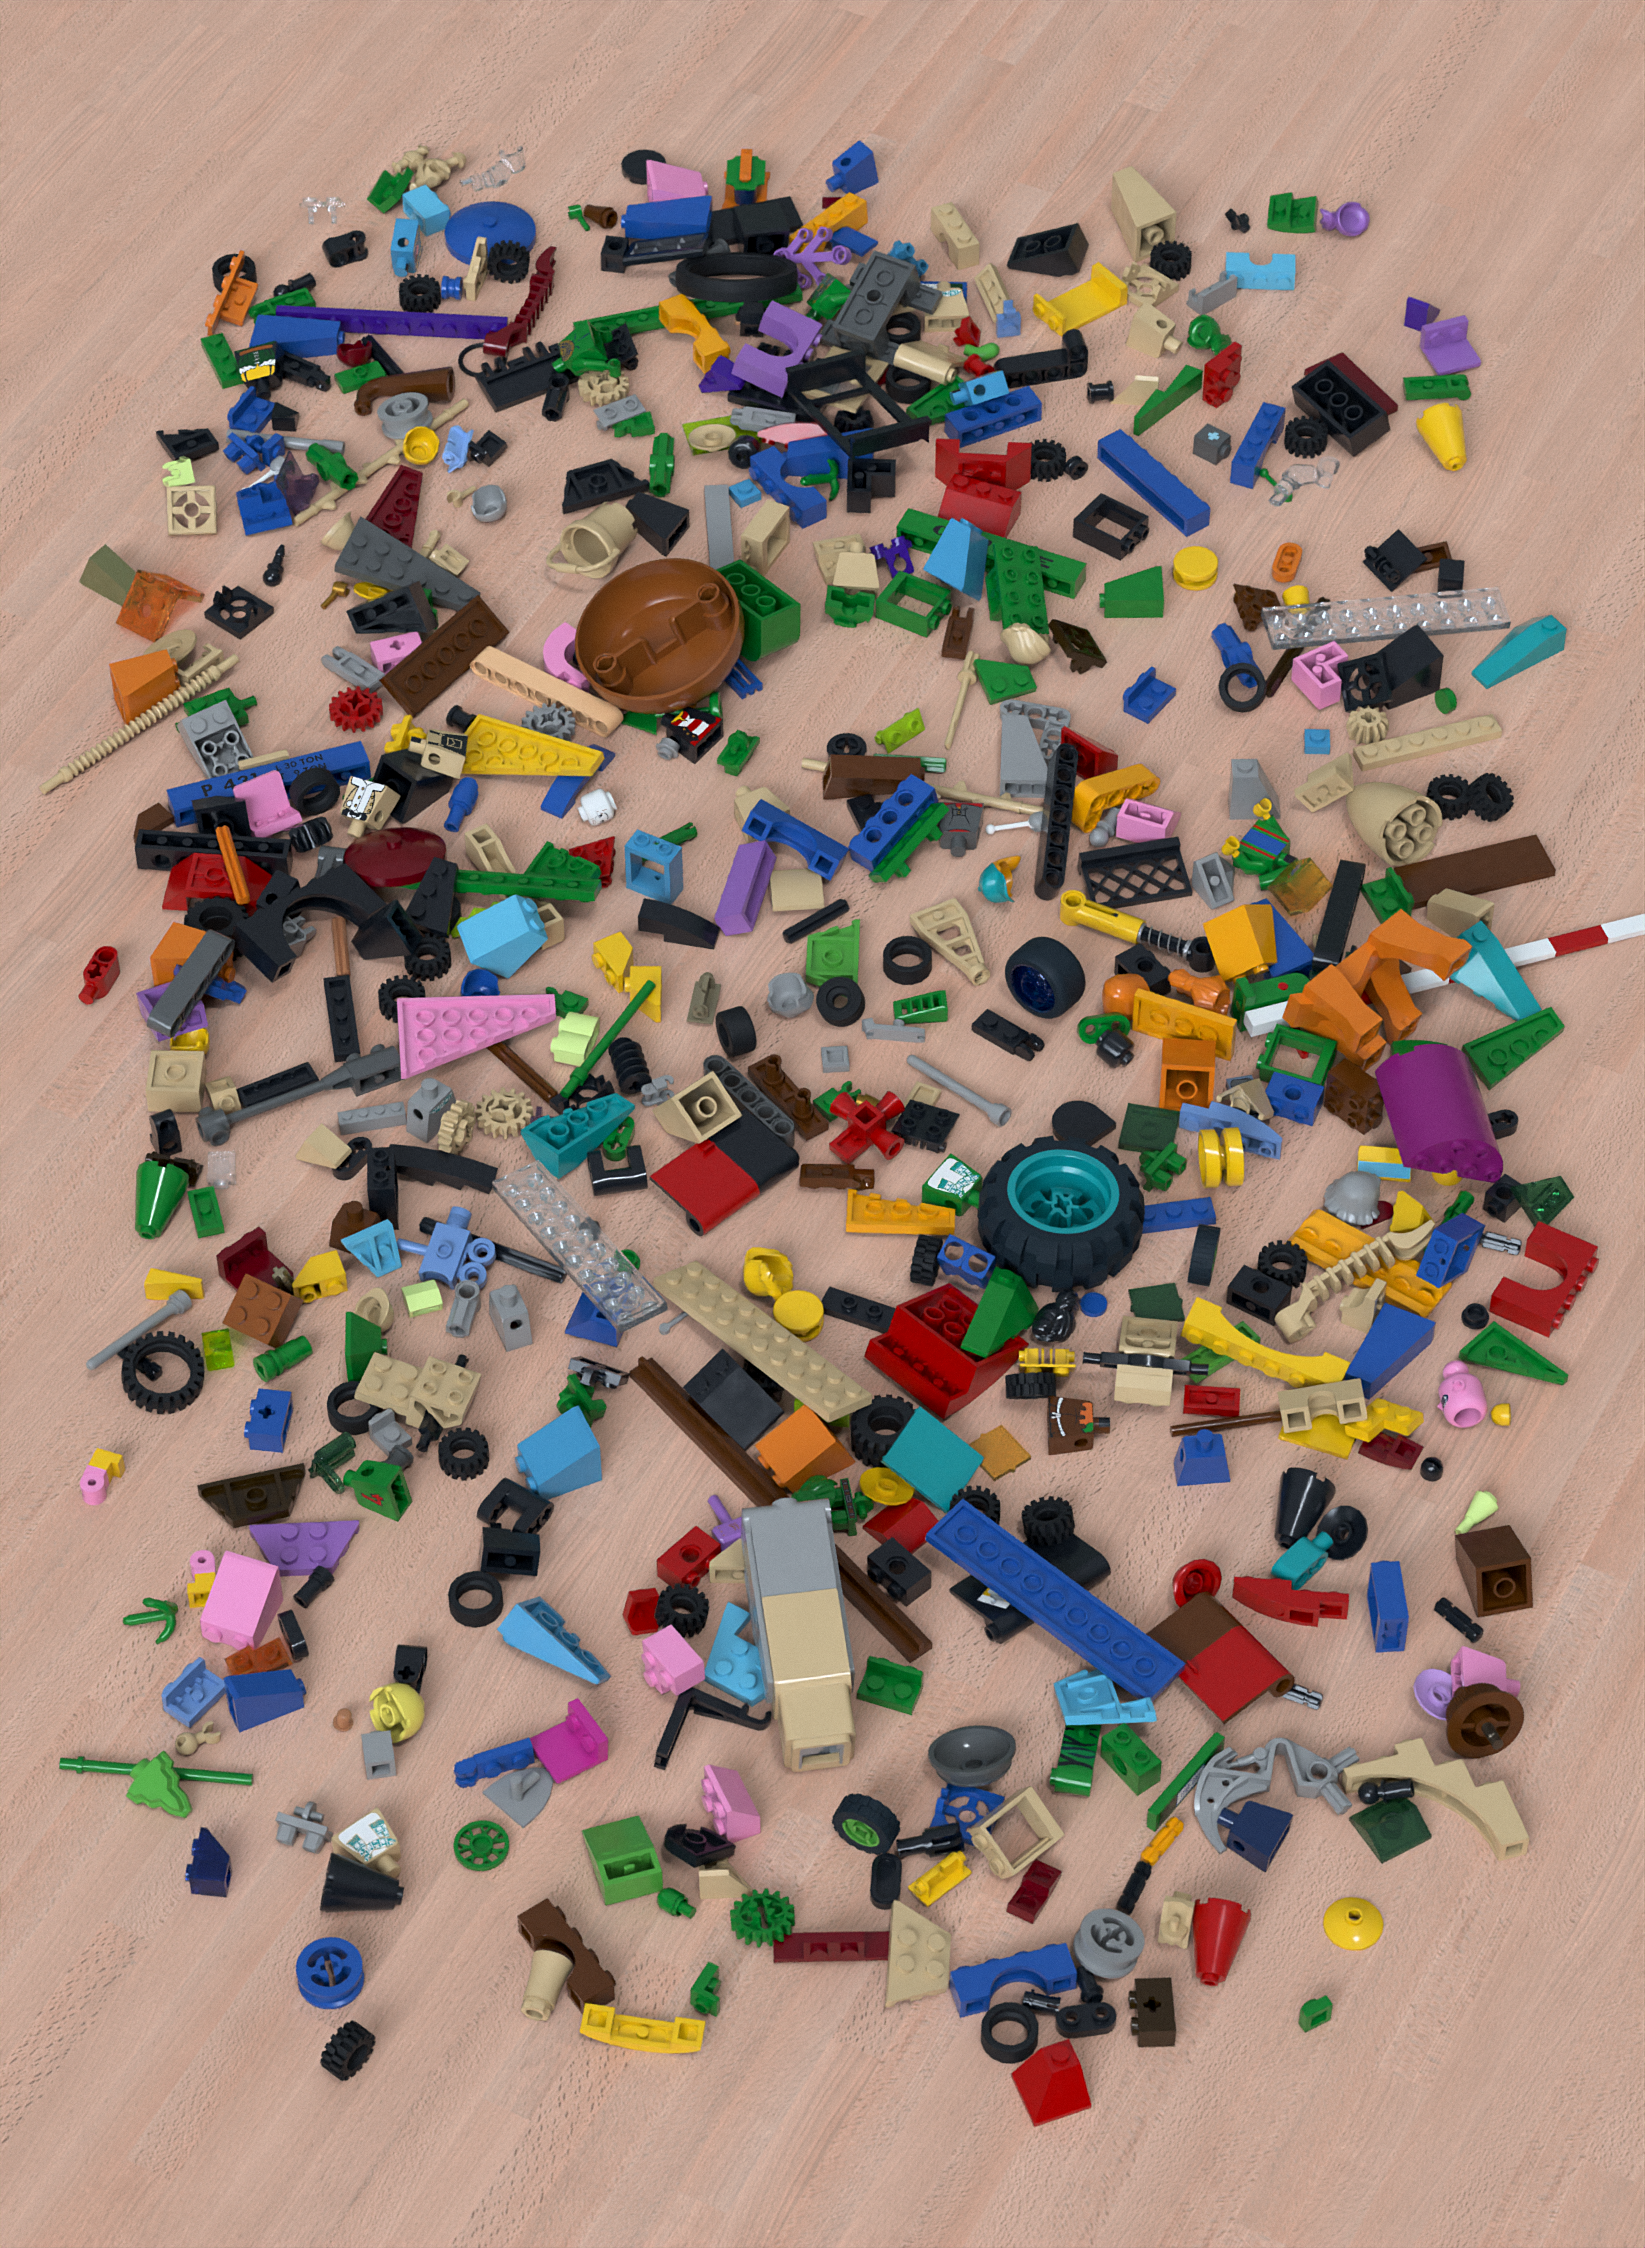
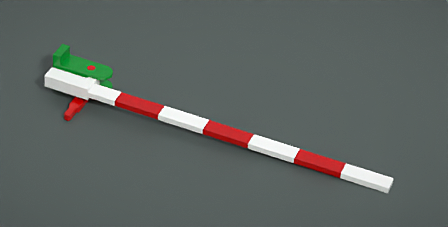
M1645 914L1504 950L1514 966L1518 967L1644 935ZM1429 969L1401 975L1409 994L1455 983L1450 977L1443 981ZM1291 973L1249 984L1246 977L1236 979L1230 1014L1232 1018L1237 1019L1239 1031L1248 1030L1250 1036L1253 1037L1273 1032L1276 1024L1292 1028L1282 1016L1290 994L1302 993L1304 986L1310 981L1307 976L1301 973ZM1364 990L1361 996L1362 1001L1366 1005L1372 1004ZM1296 1049L1302 1059L1309 1057V1052Z

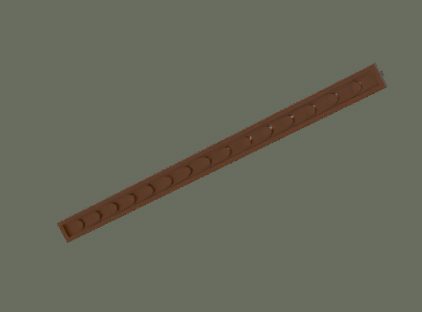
M643 1356L638 1358V1366L630 1370V1378L647 1393L756 1507L772 1505L778 1499L790 1498L652 1357L648 1360ZM835 1543L843 1596L909 1663H912L931 1650L932 1642Z

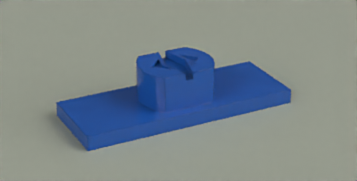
M847 226L836 230L829 241L832 243V249L838 245L849 248L851 253L861 257L878 245L877 240Z

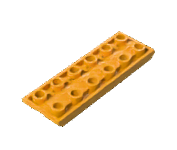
M1316 1209L1311 1212L1288 1241H1292V1247L1298 1244L1300 1246L1299 1250L1303 1249L1305 1251V1256H1307L1309 1261L1326 1269L1328 1267L1333 1268L1341 1259L1344 1261L1349 1258L1352 1252L1355 1251L1357 1253L1363 1248V1245L1373 1243L1375 1238L1320 1209ZM1394 1255L1395 1264L1390 1269H1388L1379 1256L1377 1259L1379 1260L1380 1268L1377 1272L1374 1273L1369 1265L1366 1264L1364 1266L1367 1272L1364 1277L1359 1278L1356 1272L1352 1273L1354 1277L1352 1284L1361 1289L1372 1287L1376 1278L1387 1282L1385 1302L1424 1318L1429 1316L1452 1288L1451 1282L1438 1288L1416 1276L1421 1263L1414 1259L1399 1260Z

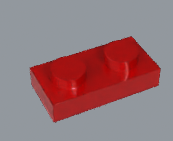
M1185 1385L1183 1414L1239 1416L1240 1388Z

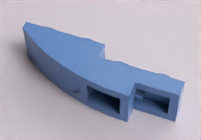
M1211 1101L1209 1109L1187 1103L1182 1104L1179 1128L1199 1132L1200 1129H1214L1218 1137H1220L1223 1128L1238 1127L1241 1134L1243 1151L1280 1160L1283 1138L1262 1121L1241 1110Z

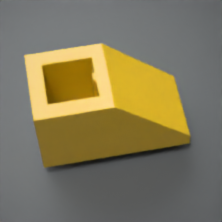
M619 931L593 942L594 954L591 957L597 969L600 968L604 973L607 983L610 986L613 985L617 992L621 993L625 989V977L630 976V966L634 965L633 947L622 932Z
M1403 1190L1398 1191L1396 1203L1393 1206L1394 1214L1389 1231L1408 1233L1419 1228L1432 1218L1423 1205Z
M337 1250L309 1258L292 1283L294 1296L304 1300L303 1303H309L320 1298L348 1291L346 1273Z

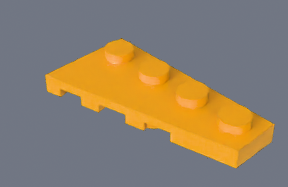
M848 1188L846 1232L955 1235V1209L926 1203L915 1206L908 1203L905 1199L896 1198V1201L881 1199V1195L875 1193L864 1196L857 1194V1190Z

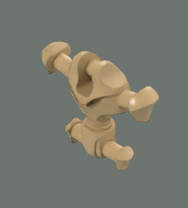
M418 145V149L406 152L397 163L393 162L391 166L395 173L398 171L401 173L406 167L417 172L415 182H409L406 190L409 192L423 185H426L428 188L440 185L441 181H445L451 176L452 167L456 165L460 169L464 167L466 156L460 152H454L453 157L445 161L440 158L425 159L423 156L426 157L429 154L428 146Z

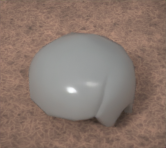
M498 485L480 487L472 494L473 505H471V510L479 521H496L501 519L507 510L506 496Z

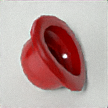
M1206 1559L1193 1560L1180 1567L1172 1580L1176 1604L1181 1608L1194 1595L1206 1591L1215 1597L1220 1589L1222 1580L1220 1568L1213 1561Z

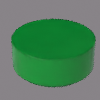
M1447 687L1436 691L1435 703L1441 713L1447 714L1454 711L1457 707V699L1454 692Z

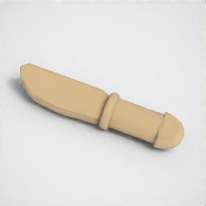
M432 530L429 533V538L422 546L419 554L427 559L430 557L437 541L440 540L441 534L439 531Z

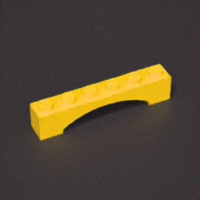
M1196 1297L1185 1320L1181 1336L1189 1342L1210 1348L1216 1354L1233 1358L1244 1366H1251L1261 1370L1270 1377L1282 1379L1295 1388L1344 1381L1346 1371L1350 1365V1362L1327 1352H1324L1323 1356H1298L1265 1347L1248 1338L1232 1326L1222 1315V1307L1199 1297Z

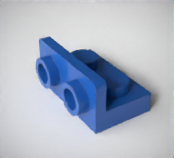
M250 386L241 395L235 406L231 407L228 411L227 419L230 429L261 433L271 420L274 402L257 397L256 387Z
M1151 666L1145 673L1140 674L1132 687H1128L1123 694V712L1149 724L1176 696V688L1156 679V668Z

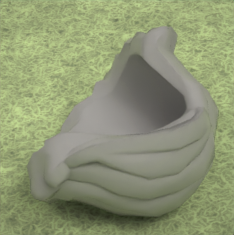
M1351 1171L1340 1179H1335L1326 1188L1324 1206L1328 1208L1330 1214L1348 1225H1370L1373 1223V1219H1377L1378 1215H1380L1377 1205L1380 1197L1381 1179L1376 1174L1369 1172Z

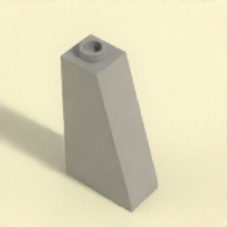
M1002 715L1000 796L1008 792L1011 797L1044 798L1048 768L1028 716Z

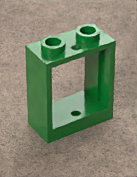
M899 570L876 599V618L927 638L933 630L939 627L941 619L950 613L953 605L951 590ZM906 595L934 607L925 617L897 606V604Z
M1276 1024L1274 1032H1269L1265 1041L1267 1049L1265 1054L1259 1055L1256 1069H1259L1260 1080L1268 1083L1273 1073L1278 1072L1325 1086L1328 1071L1331 1070L1337 1055V1041ZM1280 1044L1320 1056L1312 1078L1272 1067Z

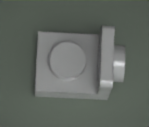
M391 1408L382 1413H377L368 1422L370 1439L388 1457L391 1455L392 1448L395 1445H401L404 1448L412 1445L411 1436L395 1421L394 1411Z

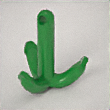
M827 459L830 466L829 473L809 474L801 478L800 484L812 486L829 483L831 485V492L828 499L831 501L839 493V482L836 478L839 473V467L833 459Z
M148 1597L143 1599V1605L158 1610L123 1617V1624L134 1626L166 1620L164 1630L155 1641L158 1645L166 1641L174 1632L177 1623L175 1615L178 1613V1606L167 1600L161 1601Z

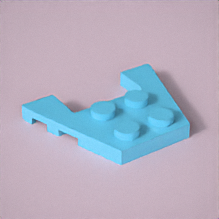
M728 1602L705 1668L704 1681L753 1707L765 1699L758 1647L738 1637L751 1620L750 1613Z
M1084 1669L1053 1683L1066 1725L1157 1721L1156 1712L1150 1697L1120 1703L1112 1679L1098 1669L1089 1673Z

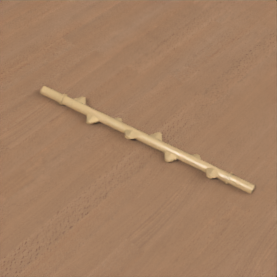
M463 398L449 409L443 410L442 414L433 418L429 428L434 431L448 420L451 421L455 415L469 406L468 401ZM394 439L395 447L375 461L363 463V469L357 473L359 480L355 486L357 484H366L368 482L367 477L387 463L400 464L399 455L403 453L404 439ZM333 481L330 482L332 491L315 503L309 504L308 508L292 518V523L295 526H299L313 515L316 516L322 509L335 510L336 504L334 500L346 493L347 490L340 488Z
M803 758L802 768L824 772L827 762ZM961 780L953 788L929 784L935 788L938 800L941 797H947L971 803H984V807L990 806L1015 811L1018 814L1032 815L1035 812L1043 811V807L1026 804L1023 801H1012L1011 795L1008 792H1005L999 798L968 792L965 781Z

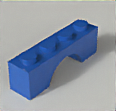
M1266 402L1262 403L1232 460L1230 483L1253 489L1260 476V470L1262 469L1264 457L1270 443L1276 444L1284 430L1286 408Z
M775 446L750 456L751 467L749 468V474L751 478L757 481L763 487L765 493L770 494L777 503L789 506L790 518L793 522H796L804 529L827 518V500L814 487H796L784 481L787 478V459Z
M762 799L751 810L741 830L759 841L779 842L794 848L806 859L808 869L829 881L840 869L849 851L848 847Z
M1049 1944L1042 1949L1030 1952L1021 1951L1010 1957L994 1958L987 1960L983 1964L971 1967L961 1966L955 1971H951L950 1990L960 2018L988 2011L995 1992L1010 1983L1025 1982L1032 1984L1048 1996L1076 1989L1077 1971L1067 1944Z

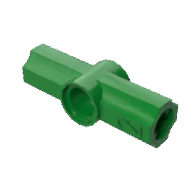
M660 433L657 437H654L653 454H650L649 487L650 493H653L656 497H665L666 494L670 493L671 477L674 476L675 443L674 438L668 433Z
M317 443L309 446L308 451L305 453L307 461L317 468L324 481L331 479L340 488H345L347 491L355 488V484L359 480L358 475L346 464L341 453L336 452L333 454L326 447Z

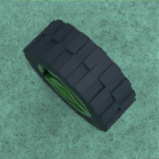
M1204 1224L1198 1225L1187 1283L1210 1286L1221 1228Z
M859 1793L846 1795L832 1817L833 1828L838 1832L839 1836L847 1841L849 1845L869 1854H885L889 1851L901 1830L900 1821L897 1820V1816L892 1813L890 1808L870 1796Z

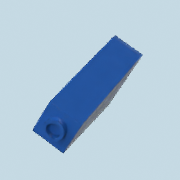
M707 195L627 205L626 215L622 214L621 228H625V238L656 239L709 232L713 214L712 196Z
M258 315L249 347L276 340L283 351H287L300 358L336 355L337 346L345 343V331L341 330V321Z
M874 428L850 431L841 434L843 436H847ZM828 435L788 442V451L783 452V456L787 459V476L806 477L809 474L829 473L830 466L827 459H833L839 467V473L836 478L847 479L848 459L850 458ZM874 453L859 457L855 456V459H874Z
M1265 898V899H1263V900H1260V901H1258V902H1253V903H1251V904H1271V903L1269 902V900H1268L1267 898ZM1271 904L1277 963L1269 966V971L1263 973L1264 979L1267 980L1291 973H1301L1307 976V978L1315 976L1316 970H1312L1314 953Z
M1384 1303L1346 1371L1345 1381L1360 1378L1364 1398L1370 1400L1432 1343L1436 1322Z

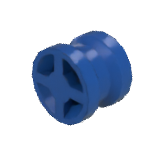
M443 276L441 283L442 299L454 297L456 300H461L463 278L456 277L455 279H450L449 276Z

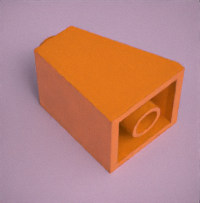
M167 649L109 664L114 700L124 725H129L131 720L135 722V717L141 718V713L146 714L147 709L151 710L153 705L157 706V703L162 702L163 698L168 699L169 694L174 695L173 692L175 690L178 691L180 688L177 675L175 676V673L178 672L175 658H170Z
M177 922L172 923L150 957L154 987L173 981L175 978L173 971L176 965H184L206 931ZM233 952L217 974L224 982L228 983L234 980L236 973L233 967Z
M1163 1038L1159 1112L1180 1114L1183 1103L1209 1109L1210 1103L1213 1101L1216 1041Z
M805 1404L755 1444V1447L761 1453L757 1458L767 1470L772 1468L775 1472L772 1476L782 1490L787 1487L792 1493L800 1489L812 1476L823 1475L829 1477L856 1462L825 1421Z

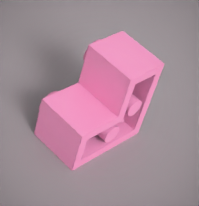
M1333 641L1293 658L1291 680L1318 710L1340 701L1342 680L1339 677L1337 664L1348 661V655Z
M672 1625L665 1627L642 1641L643 1654L641 1657L645 1664L644 1678L650 1687L655 1686L661 1695L671 1690L677 1696L705 1680L704 1661Z

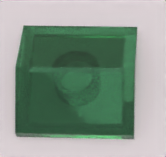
M1407 1798L1391 1799L1388 1803H1384L1382 1800L1349 1817L1351 1824L1381 1864L1430 1840L1432 1837L1417 1806Z

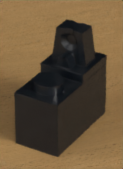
M490 1522L489 1527H482L479 1550L480 1572L537 1576L540 1559L539 1534L511 1532V1529H503L501 1523Z

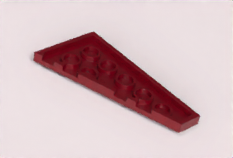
M400 465L366 517V520L412 549L423 473Z

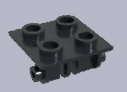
M625 323L611 331L613 337L611 342L603 343L608 358L605 363L615 358L621 364L633 370L638 365L636 356L639 354Z
M1398 529L1378 548L1367 546L1364 550L1366 559L1363 563L1392 592L1420 567L1427 558Z
M910 1099L905 1107V1112L900 1115L891 1132L903 1138L906 1144H912V1146L916 1147L920 1141V1149H924L926 1146V1150L937 1154L939 1152L944 1153L947 1147L945 1140L960 1114Z

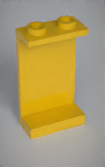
M1098 262L1092 265L1091 280L1048 302L1038 293L1034 294L1033 313L1037 318L1045 322L1051 330L1063 337L1064 333L1068 330L1079 329L1126 305L1128 286Z

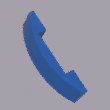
M596 744L587 746L603 752L605 759L597 769L603 772L614 759L615 752ZM557 776L540 806L541 810L562 819L574 806L577 793L592 776Z

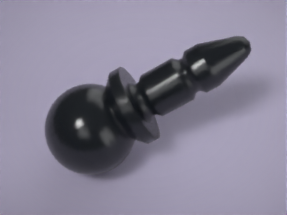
M283 544L276 550L272 563H268L267 570L263 573V582L267 586L274 587L282 581L281 573H283L284 568L281 565L285 556V546Z

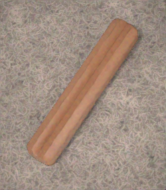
M334 917L332 919L336 974L337 976L349 975L350 977L346 921L343 917Z

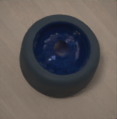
M1035 937L1027 941L1009 957L1005 966L1006 982L1013 997L1025 1010L1041 1018L1052 1019L1061 1016L1080 1000L1085 991V974L1080 962L1064 944L1049 937Z

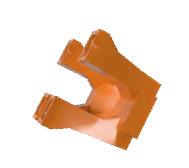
M1400 909L1373 930L1367 942L1337 966L1329 965L1304 986L1302 993L1290 994L1282 1018L1292 1028L1303 1027L1311 1034L1337 1041V1050L1344 1054L1349 1061L1359 1065L1363 1071H1367L1380 1060L1387 1042L1391 1044L1393 1041L1405 1040L1416 1030L1422 1016V1012L1415 1007L1400 975L1399 959L1432 970L1445 981L1466 964L1472 945L1464 939L1447 937L1421 925ZM1364 990L1381 1017L1362 1001L1361 996ZM1383 1020L1387 1042L1378 1034Z

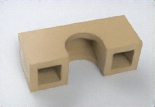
M950 202L931 207V230L939 242H948L949 258L957 270L979 265L980 243L954 204Z
M1360 1378L1277 1392L1284 1433L1312 1429V1420L1322 1414L1336 1415L1339 1418L1340 1424L1368 1420Z

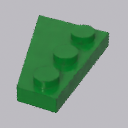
M956 375L952 383L949 382L946 386L938 385L906 408L907 415L911 419L928 416L932 420L931 425L945 421V414L967 407L964 402L953 405L950 398V392L959 389L958 383L964 382V380Z
M549 841L544 844L524 872V874L587 879H598L602 874L598 865L579 856L573 857L569 855L567 850L563 848L559 850Z

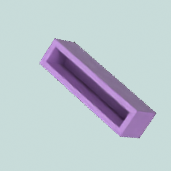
M766 840L738 846L714 918L725 936L753 931L777 859Z

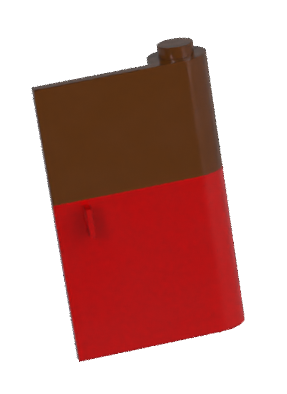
M1210 1592L1197 1593L1189 1602L1146 1633V1635L1185 1663V1669L1178 1678L1223 1724H1226L1267 1691L1273 1697H1281L1294 1685V1676Z

